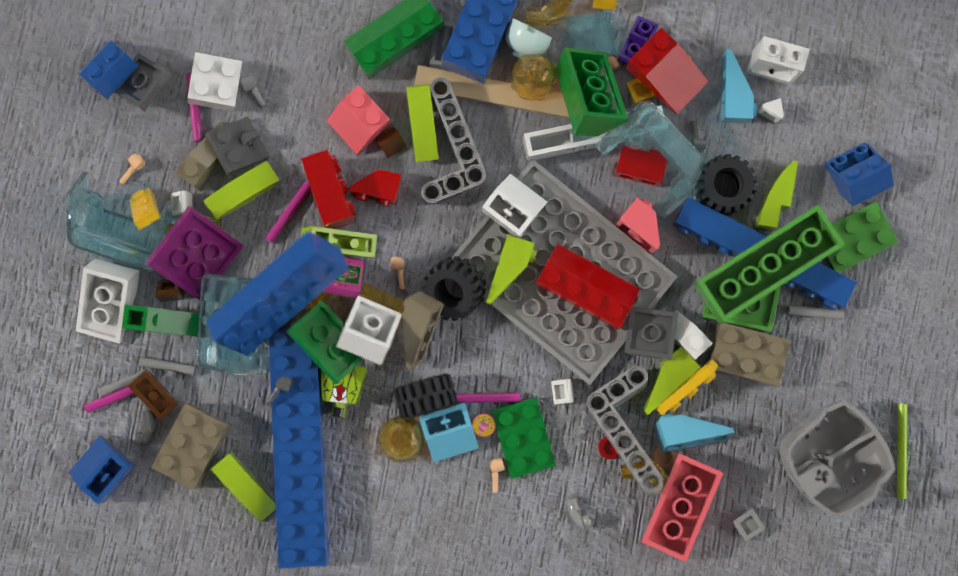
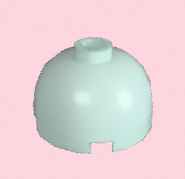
M514 18L509 22L505 33L507 45L514 50L512 55L522 60H525L526 56L530 58L540 57L546 52L552 40V37Z

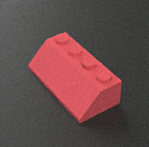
M678 453L641 542L687 562L723 472Z

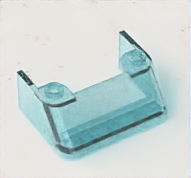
M643 101L627 114L628 121L610 130L594 146L604 157L621 141L632 149L641 148L650 141L679 172L671 180L670 191L653 206L660 216L665 219L692 194L705 166V159L656 105L650 101Z
M84 171L66 194L67 239L72 246L80 250L145 272H151L154 269L145 262L171 229L173 201H167L159 214V219L139 230L134 224L133 218L107 210L104 198L99 193L88 190V172Z
M206 273L201 281L197 360L201 367L229 375L266 374V369L254 367L256 361L254 351L246 356L214 342L206 321L253 280L255 276Z

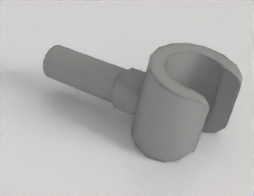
M252 77L242 78L244 91L252 90L259 106H264L265 103L258 92L256 80Z

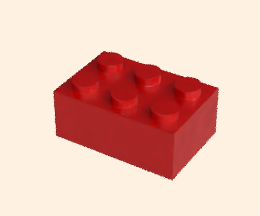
M327 149L301 158L323 226L325 228L338 229L355 223L353 216L357 214L351 199L346 198L349 190L343 176L339 177L338 175L342 170L336 155H331Z

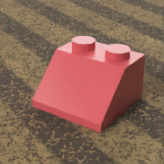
M359 85L340 101L327 119L328 124L357 155L392 125L389 117Z
M636 198L615 226L648 253L652 254L660 246L656 212L653 210V205L646 199L642 198L640 200Z

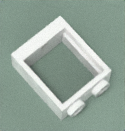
M764 36L751 53L746 73L791 85L804 72L810 49ZM770 69H772V70L774 71L773 74H770V73H769V70H770Z

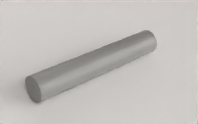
M788 305L787 314L840 320L844 318V310Z
M142 356L139 361L140 366L190 375H195L196 366Z
M144 370L99 388V396L102 398L128 387V384Z

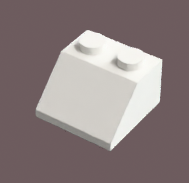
M358 296L336 347L381 365L402 314Z

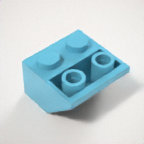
M465 403L419 417L433 462L479 448Z

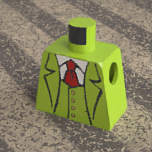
M356 366L336 385L321 370L322 400L333 402L331 416L345 418L347 404H358L368 368Z

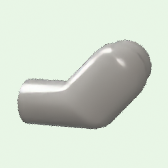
M577 497L567 499L566 504L570 517L578 528L586 529V527H591L593 524L592 518L589 514L582 515Z

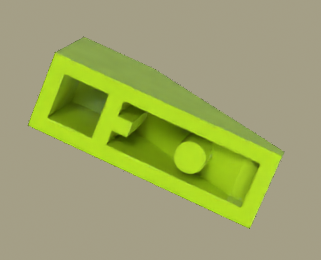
M316 226L302 228L301 236L309 230L339 247L343 256L375 258L377 235Z
M507 235L488 294L487 305H491L524 272L528 263H534L537 250L533 249L535 243Z
M682 346L676 349L673 348L672 361L663 360L660 363L642 410L645 415H649L701 368Z

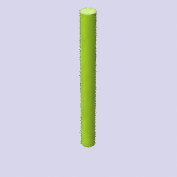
M898 404V499H907V404Z

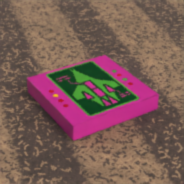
M345 258L349 269L323 292L357 298L361 290L364 261Z

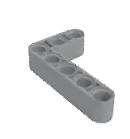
M438 77L432 81L430 92L460 170L430 181L422 187V198L428 204H435L476 188L484 182L486 177L485 169L452 86L443 77ZM437 84H443L446 86L447 92L443 95H438L435 93L434 87ZM445 106H453L456 113L451 117L445 116L442 111ZM455 127H460L464 130V136L458 139L454 138L451 130ZM462 149H470L473 157L470 160H463L460 157ZM478 170L481 173V180L472 182L468 176L469 172ZM449 179H457L460 182L459 189L455 191L448 189L447 181ZM435 187L439 193L437 198H427L425 195L426 189Z
M634 366L593 392L587 399V406L590 414L643 492L649 496H656L663 489L662 476L616 411V408L644 391L648 386L647 371L643 367ZM634 375H641L644 377V380L636 384L631 381V378ZM617 387L624 390V394L619 397L613 396L611 392ZM601 400L605 405L602 409L596 410L592 407L593 402ZM610 419H614L618 422V425L614 429H608L605 427V423ZM622 439H629L632 444L629 448L622 449L618 446V443ZM636 458L643 459L645 461L644 467L641 469L634 468L632 466L633 460ZM650 478H655L658 480L659 485L655 489H649L645 485L646 481Z

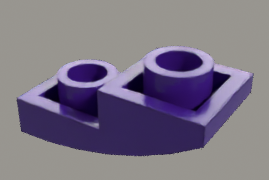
M638 15L617 60L628 64L629 59L656 33L659 25Z

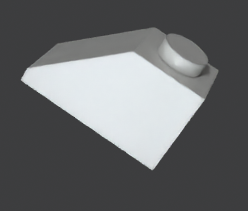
M676 310L678 319L674 343L678 347L682 346L695 360L713 343L695 324Z

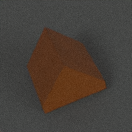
M395 127L375 139L387 158L407 147Z
M170 280L158 281L155 295L160 302L184 299L182 288Z

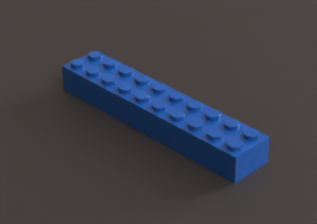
M281 327L269 337L271 393L275 389L276 382L281 377L286 376L293 380L290 390L288 392L281 390L271 403L278 569L327 566L329 564L321 369L287 333L291 327Z

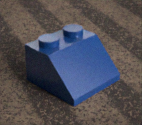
M108 40L78 74L102 96L108 99L139 65L112 40Z

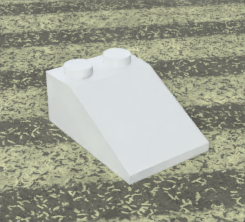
M94 259L83 267L76 332L120 344L125 329H122L124 305L133 306L140 271L99 259Z

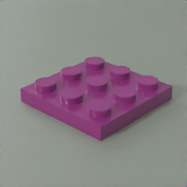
M188 206L145 263L202 302L244 245Z

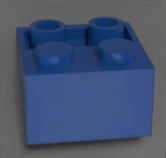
M866 142L825 162V166L840 195L852 206L894 186L891 165Z
M100 435L69 473L81 491L95 503L101 504L111 497L137 465Z

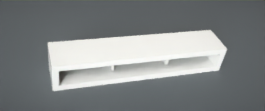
M662 105L627 112L628 121L597 137L574 135L571 124L525 133L523 142L527 161L663 134L667 127Z

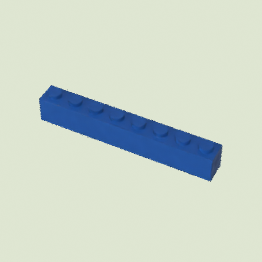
M689 197L684 201L673 223V226L677 227L676 231L685 236L691 234L698 238L697 241L708 247L713 245L719 248V253L727 257H731V255L736 257L767 237ZM817 262L783 285L790 289L796 287L803 291L802 295L813 300L818 298L824 301L823 305L825 307L836 310L846 306L857 282Z

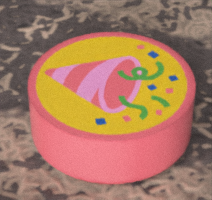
M479 414L472 422L474 433L480 437L490 436L496 427L495 420L489 414Z

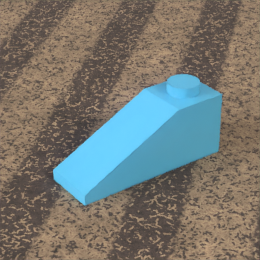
M726 49L722 55L721 123H750L753 117L757 115V103H754V95L732 50Z
M663 415L654 426L661 453L726 441L734 434L733 428L684 415Z

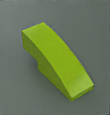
M430 84L406 87L415 161L439 160Z
M268 161L226 184L203 202L215 221L255 201L263 193L275 188L279 178Z
M792 161L769 187L759 208L754 228L769 231L778 228L780 211L791 207L798 161Z
M229 453L211 468L230 492L260 522L276 510L275 500L233 453Z

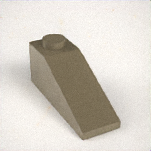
M220 122L215 128H218L226 124ZM206 137L191 151L176 171L179 177L199 191L220 164Z
M422 291L408 296L403 304L405 309L402 314L406 366L410 370L423 363L444 306L443 303Z

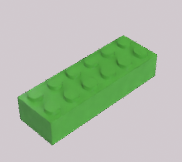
M818 204L699 279L693 285L717 322L722 323L845 244Z

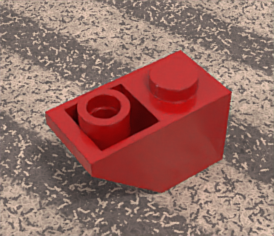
M378 169L351 185L349 191L354 195V199L367 202L369 198L377 200L376 204L390 207V204L396 205L402 175Z

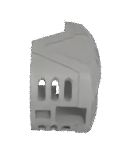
M844 401L833 402L818 409L817 412L787 433L779 444L781 463L800 493L811 503L833 516L847 515L874 501L881 485L895 471L889 447L878 429L860 410ZM823 418H828L829 423H826ZM862 469L866 470L868 474L867 477L864 476ZM851 476H854L857 480V486L854 485ZM841 483L846 487L847 493L843 492L840 486Z

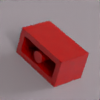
M635 144L623 145L620 149L614 176L659 187L663 181L668 156L663 155L662 151L650 149L649 152L640 150L641 147Z

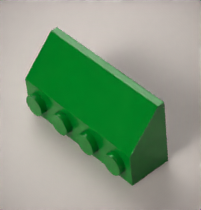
M404 0L344 40V43L364 73L371 79L426 42L437 32L445 29V26L429 0Z
M564 48L555 70L574 135L597 137L626 123L628 116L607 53Z

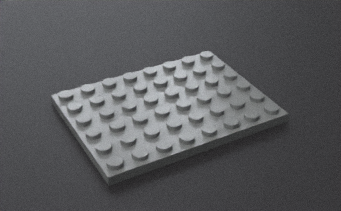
M532 160L517 179L546 200L547 204L520 239L535 243L533 249L537 250L534 263H528L524 272L491 306L586 384L590 385L626 341L630 312L621 328L616 330L535 285L556 245H562L640 288L632 307L652 309L678 276L535 160ZM487 215L451 257L453 259L455 256H460L461 261L467 258L470 260L469 264L475 263L478 266L476 268L478 272L482 271L484 275L481 279L486 280V285L483 287L486 289V294L483 296L485 301H487L507 235L514 236Z

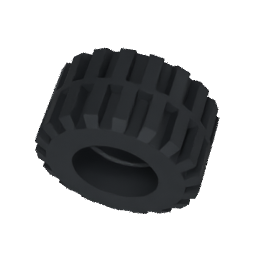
M725 154L723 157L721 155L716 156L702 167L695 179L697 180L694 184V189H697L696 198H700L701 204L721 214H725V216L732 215L733 213L736 214L745 208L755 197L754 193L758 187L755 186V183L758 180L757 176L753 177L754 168L751 167L749 169L747 166L749 162L747 160L740 161L741 157L737 155L735 157H731V154ZM717 174H729L735 179L738 190L734 197H723L715 190L714 177Z
M455 256L453 259L448 257L429 270L426 274L427 276L423 279L422 283L424 286L421 288V291L444 304L440 314L443 316V320L451 318L452 321H457L459 318H466L478 307L484 299L483 296L486 294V289L483 288L486 285V280L481 279L484 274L482 271L478 272L476 270L478 266L475 263L469 264L470 260L467 258L461 261L460 256ZM445 279H452L461 286L463 298L454 297L447 291Z
M446 373L404 384L393 390L401 419H410L455 406L458 403L451 375Z

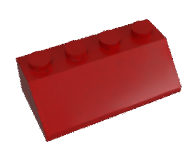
M560 244L556 245L535 283L538 287L616 330L621 328L640 288Z

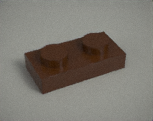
M145 369L128 384V387L159 420L179 404L148 369Z

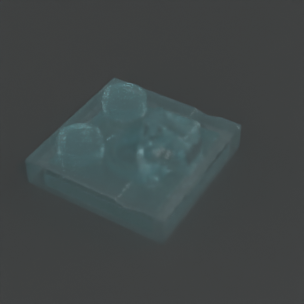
M610 11L565 17L568 48L606 52L608 57H617Z

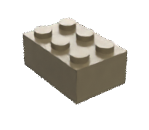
M726 323L716 324L712 339L713 344L710 347L707 363L711 359L717 363L718 368L715 372L772 387L780 386L790 340Z
M185 403L151 468L193 490L199 488L232 424L191 403Z

